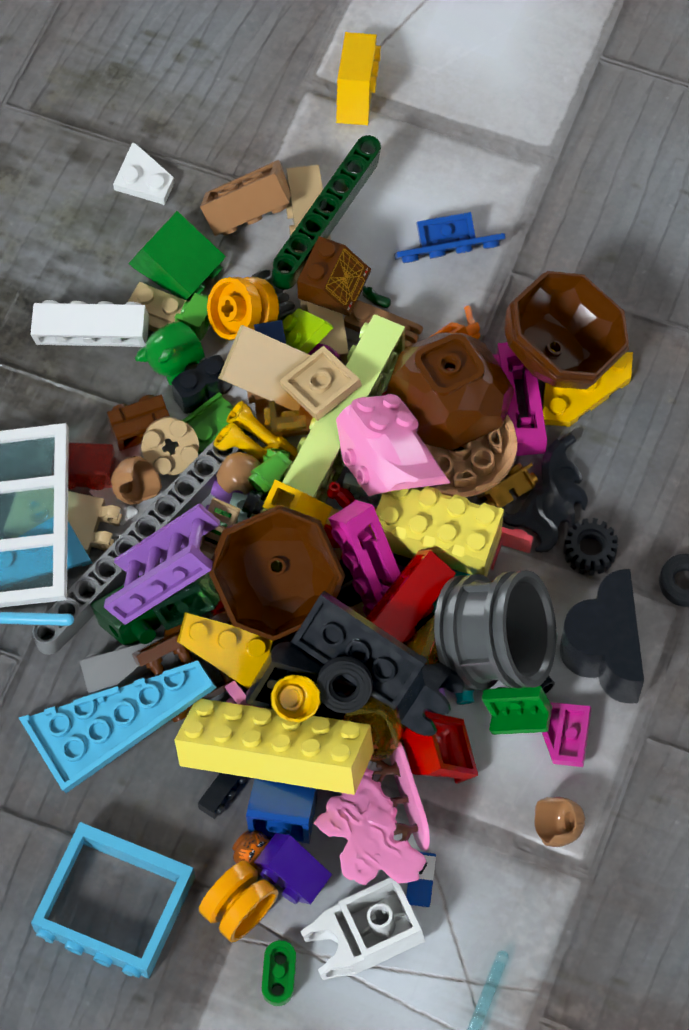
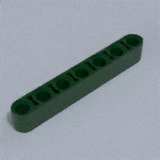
M365 135L358 139L273 261L272 283L274 286L282 290H288L297 283L318 237L328 238L379 163L381 143L376 137Z

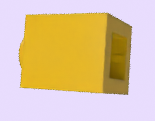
M274 480L262 506L268 510L279 504L321 520L323 527L333 509L332 506L278 480Z

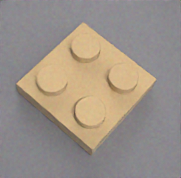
M322 346L279 380L281 387L317 421L362 386L360 379L325 346Z

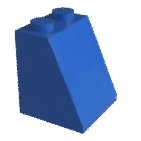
M254 778L246 813L248 831L251 833L259 830L268 838H272L275 833L292 836L297 842L310 844L319 789Z

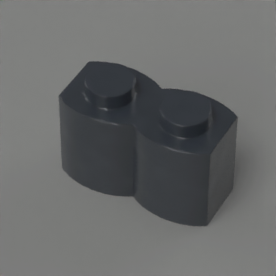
M220 355L206 358L196 369L186 370L173 379L171 383L173 397L184 414L194 412L218 392L223 396L231 389L232 384L218 379L225 364Z

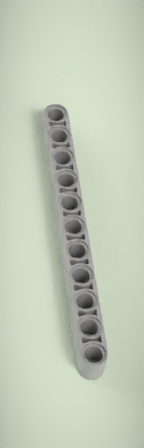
M251 433L248 434V436L251 439H253L256 443L258 442L257 437H255ZM214 441L67 591V600L57 601L46 612L59 614L75 613L73 616L74 623L70 626L34 625L32 632L36 646L41 653L51 655L58 652L94 615L90 604L125 583L127 573L114 563L116 557L147 538L148 536L142 535L143 532L147 530L156 532L197 504H201L209 496L214 480L217 479L216 474L221 463L229 456L221 455L220 453L223 451L213 445ZM232 447L230 449L225 450L230 451L232 453H246L237 447ZM206 470L212 471V473L209 475L200 474L201 472ZM186 490L193 491V493L190 495L181 494L183 491ZM166 510L174 511L171 515H162ZM107 571L115 572L114 575L110 577L102 576L103 573ZM89 591L95 593L90 598L82 597L84 593ZM47 633L54 634L50 640L41 639Z

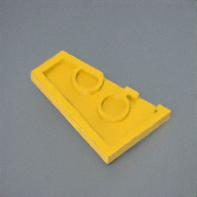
M186 612L177 640L185 648L222 671L246 689H249L268 658L273 642L233 625Z

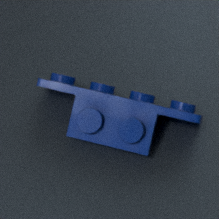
M471 212L416 222L420 248L399 251L394 256L395 260L402 259L403 263L419 261L418 256L429 254L430 259L446 256L445 251L456 249L457 254L473 251L472 246L482 244L484 249L500 246L499 241L506 239L505 233L476 238Z

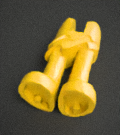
M243 401L238 402L230 411L226 422L229 424L218 433L213 444L222 451L237 447L257 458L260 463H263V455L267 454L268 448L290 452L289 459L292 461L295 460L298 454L296 452L297 449L284 439L282 435L276 436L253 416L250 407ZM240 428L250 432L267 446L261 447Z

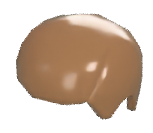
M242 452L232 453L221 463L216 474L217 482L227 493L240 490L246 495L251 490H256L250 484L248 478L252 475L251 471L261 463L250 454Z

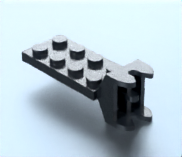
M326 591L320 594L291 641L323 664L342 656L352 657L361 661L368 668L372 676L373 688L371 696L393 711L398 708L400 722L420 735L432 736L437 732L433 721L425 715V709L441 715L448 714L451 711L449 701L439 689L445 688L451 693H463L465 689L463 680L455 671L443 663L425 664L427 662L426 658ZM341 674V676L357 686L356 680L352 676Z

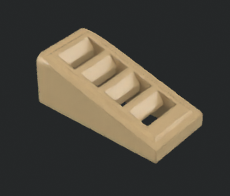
M214 497L208 508V511L217 519L228 524L227 527L236 524L241 510ZM216 508L231 513V517L228 518L216 513ZM219 525L214 530L222 533L226 527ZM208 532L202 536L200 551L212 559L217 545L206 541V537L218 542L220 536Z

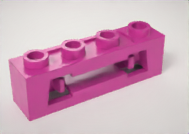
M508 342L498 343L497 354H493L514 388V394L507 414L513 422L517 436L516 456L545 454L547 435L538 379L521 363L509 348ZM524 367L523 387L528 417L520 418V426L517 428L519 411L514 380L522 379Z
M355 500L328 519L332 526V536L342 550V560L353 577V587L360 595L364 604L363 611L368 616L401 573L374 506ZM369 524H370L371 527H372V530H373V532H374V534H375L376 539H374V536H373L372 531H371V529H370V527H369Z

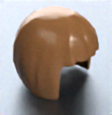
M140 456L129 457L121 461L111 478L112 490L115 496L122 502L130 505L140 504L142 501L154 498L160 493L162 488L161 479L154 466Z
M564 797L540 799L535 806V829L545 846L563 847L577 840L582 834L585 826L583 809L576 802Z

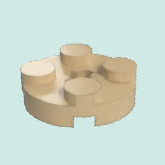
M163 417L152 422L146 429L141 443L142 455L144 459L154 466L157 473L177 475L182 473L198 457L199 440L195 430L188 423L174 417ZM168 438L172 442H178V446L175 447V452L172 454L169 451L162 450V447L166 445L165 440Z

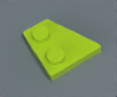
M298 308L292 315H288L283 320L286 344L308 354L333 329V325Z

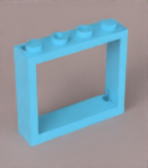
M79 822L33 917L32 927L37 932L36 936L45 939V942L53 943L54 940L65 944V949L74 954L82 955L85 952L94 956L93 960L103 966L110 967L111 964L123 968L122 972L130 977L140 978L141 975L149 979L195 879L194 868ZM83 845L177 882L142 958L47 920Z

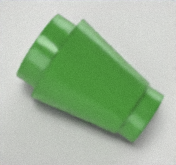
M278 451L275 455L254 468L248 481L257 491H262L265 495L270 491L274 480L279 481L291 461L286 455Z

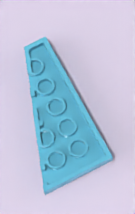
M199 661L191 662L163 671V674L148 679L141 678L123 687L116 686L73 700V703L57 708L55 706L44 709V712L32 716L19 717V720L62 791L68 793L217 688L203 665Z

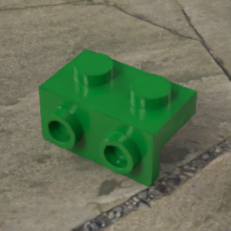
M541 686L532 688L497 687L496 689L483 690L482 701L492 716L489 728L491 734L538 733L549 730L552 705Z

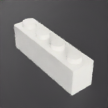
M45 300L42 303H34L31 336L36 345L144 347L148 339L149 314L146 306L138 302H127L125 305H120L108 301H101L98 304L71 301L70 304Z

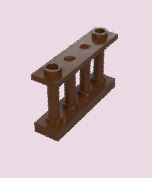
M225 607L204 617L232 625ZM180 630L132 653L136 664L140 667L146 665L147 669H151L154 676L163 674L165 669L161 663L163 661L162 656L170 652L178 655L182 665L194 662L189 650L177 642ZM219 670L223 681L216 684L217 688L202 699L210 700L226 692L225 686L234 680ZM192 705L172 719L173 722L186 718Z

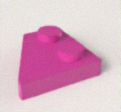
M550 702L552 712L549 730L542 732L553 764L583 767L591 718V706Z

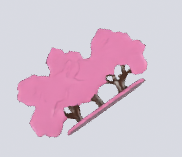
M371 731L375 757H371L370 761L377 763L376 767H381L382 770L373 771L366 768L355 795L342 793L340 796H332L326 804L327 811L321 813L313 824L329 837H344L348 840L344 851L339 855L342 874L345 878L355 880L362 885H367L370 880L377 876L378 870H383L397 883L418 881L420 878L418 872L423 869L426 859L422 853L411 847L408 839L413 833L418 847L423 851L429 849L430 836L426 814L402 743L399 739L392 741L390 746L391 765H388L378 756L379 752L383 749V738L380 734ZM375 774L381 775L377 781L373 780ZM386 775H394L400 793L399 797L390 798L383 793L381 783ZM403 803L410 825L397 823L395 818L398 804ZM402 833V839L397 841L393 839L394 835Z

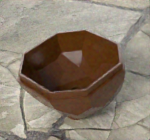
M547 271L541 274L509 304L506 311L504 330L509 348L534 377L553 387L588 389L629 350L625 311L584 274Z
M438 333L400 352L385 395L393 394L398 396L408 407L419 423L416 433L424 444L452 451L503 426L514 394V388L485 343L464 333ZM450 367V368H453L454 370L448 371V370H445V369Z
M280 504L223 529L212 557V570L209 572L232 625L272 641L298 631L323 591L337 599L345 578L344 571L321 520ZM274 561H280L283 567L275 571L272 569L271 564Z

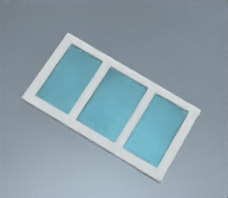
M66 423L0 431V608L67 600L69 427Z

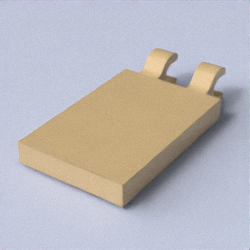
M240 325L218 379L294 412H298L301 405L281 387L279 380L311 355L244 325Z
M54 488L17 492L4 529L5 536L10 538L21 537L54 518ZM68 491V522L86 553L89 555L91 547L107 551L114 543V540L111 539L113 534L107 531L97 532L99 522H105L119 526L123 516L120 514L121 508L114 505L105 506L104 498Z

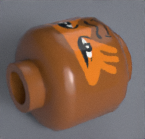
M259 830L251 833L249 831L244 832L232 847L235 851L233 860L236 863L247 861L258 871L259 876L262 870L254 862L267 846L270 839Z

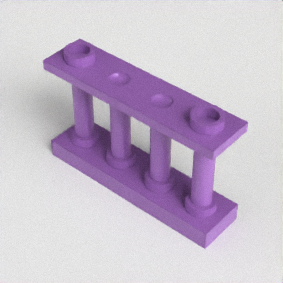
M199 503L116 557L114 563L127 573L122 589L105 599L104 608L126 625L210 572L213 561L200 551L202 536L218 527L220 520Z

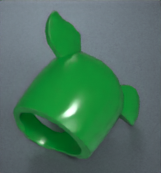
M179 321L169 323L151 334L145 346L140 348L135 356V361L148 362L153 371L159 375L166 376L169 385H172L171 383L177 375L184 372L185 367L189 363L197 364L205 359L203 347L195 332L189 326Z

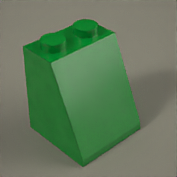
M176 211L128 264L174 296L187 300L190 296L193 297L194 293L200 294L206 286L203 282L208 276L213 279L223 269L220 263L226 256Z

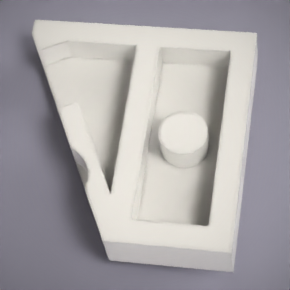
M132 143L113 186L116 191L165 205L174 185V177L137 144Z

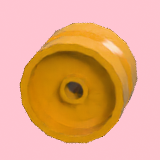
M228 277L221 279L213 286L208 296V320L213 330L220 337L235 340L240 325L254 330V324L278 320L279 303L277 294L269 282L259 277Z
M240 861L227 870L210 888L199 906V913L210 923L220 922L219 931L230 942H236L248 934L268 913L279 894L278 889L267 879L257 881L258 871L247 861Z

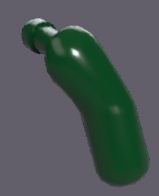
M364 286L362 294L374 305L383 308L390 307V298L377 294L372 287Z

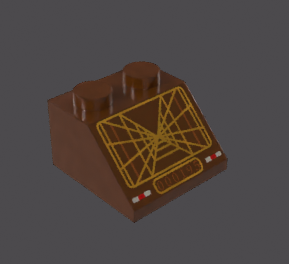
M319 236L297 280L298 299L350 317L371 273V268L346 245Z

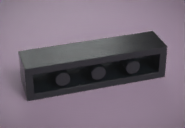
M219 773L199 800V809L213 819L217 815L220 816L226 808L225 804L227 801L235 797L236 789L240 784L243 785L248 777Z

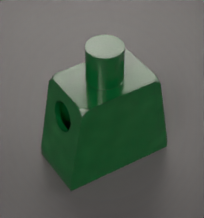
M124 585L90 604L100 627L123 645H130L137 640L142 644L151 643L156 636L154 630L161 625L154 607L126 625L104 608L105 599L122 589Z

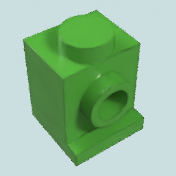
M194 293L190 302L186 301L184 303L181 314L177 313L174 318L175 322H183L195 332L198 339L202 341L211 326L207 313L208 296L202 293Z

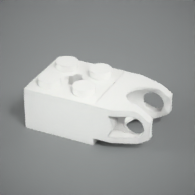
M392 878L385 879L338 901V905L325 910L313 923L300 931L305 943L326 939L338 943V949L334 956L318 969L322 980L356 975L425 942L422 929L400 883H397ZM380 919H385L386 923L378 925Z

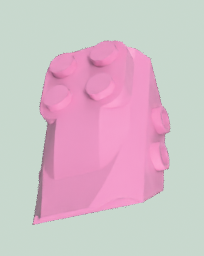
M387 394L384 396L355 399L336 418L342 460L368 496L425 486L437 487L450 483L433 455L416 433L419 425L417 419L398 396Z

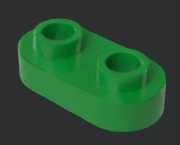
M278 940L268 945L264 954L262 995L266 1002L273 1006L287 1004L294 993L296 952L294 947L287 941ZM284 955L287 959L284 963L279 964L275 962V957ZM275 986H281L284 991L280 995H275L272 993V989Z

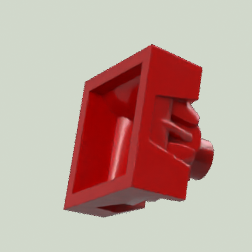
M426 711L424 712L425 715L433 721L437 729L434 735H420L408 727L403 732L402 737L412 774L454 778L456 784L478 776L464 719Z

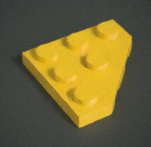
M626 352L588 389L558 388L545 383L543 399L545 425L570 427L589 410L592 411L606 401L613 392L629 384L632 374L633 352Z

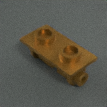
M521 463L514 465L507 474V477L490 490L477 495V497L485 496L487 498L486 504L502 508L514 500L509 492L510 489L519 497L535 487L538 478L533 472L529 473L527 470L533 464L530 463L523 467Z

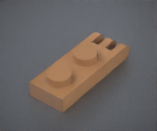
M360 300L357 301L351 316L346 315L344 318V326L359 333L364 323H369L374 314L405 326V349L413 345L412 343H416L419 339L418 335L423 331V327L420 324Z

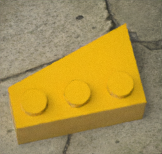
M345 32L337 78L336 123L368 125L371 95L376 92L381 58V46L376 45V34Z

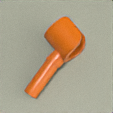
M465 306L464 310L468 326L465 327L471 337L479 339L480 325L474 320L471 306Z

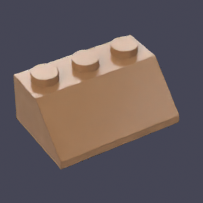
M276 160L205 193L200 208L214 236L221 233L223 236L229 235L238 229L237 226L245 222L248 225L254 224L263 218V214L270 211L275 214L288 207L287 204L290 202L291 194L280 161Z

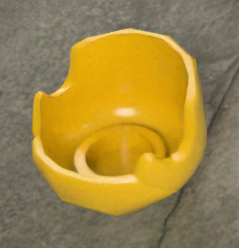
M285 676L275 684L271 692L272 708L280 718L290 722L306 721L316 714L321 703L319 689L310 678L304 676Z

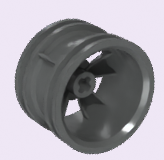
M529 570L503 572L493 582L481 574L459 575L450 578L443 586L438 597L434 619L436 650L439 662L455 671L461 677L465 685L464 691L487 690L493 687L498 680L509 688L537 687L546 680L553 666L556 652V620L549 592L537 574Z

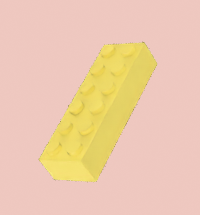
M202 698L192 705L175 738L179 765L182 767L355 795L374 752L370 724L312 716L303 722H290L280 718L273 709Z

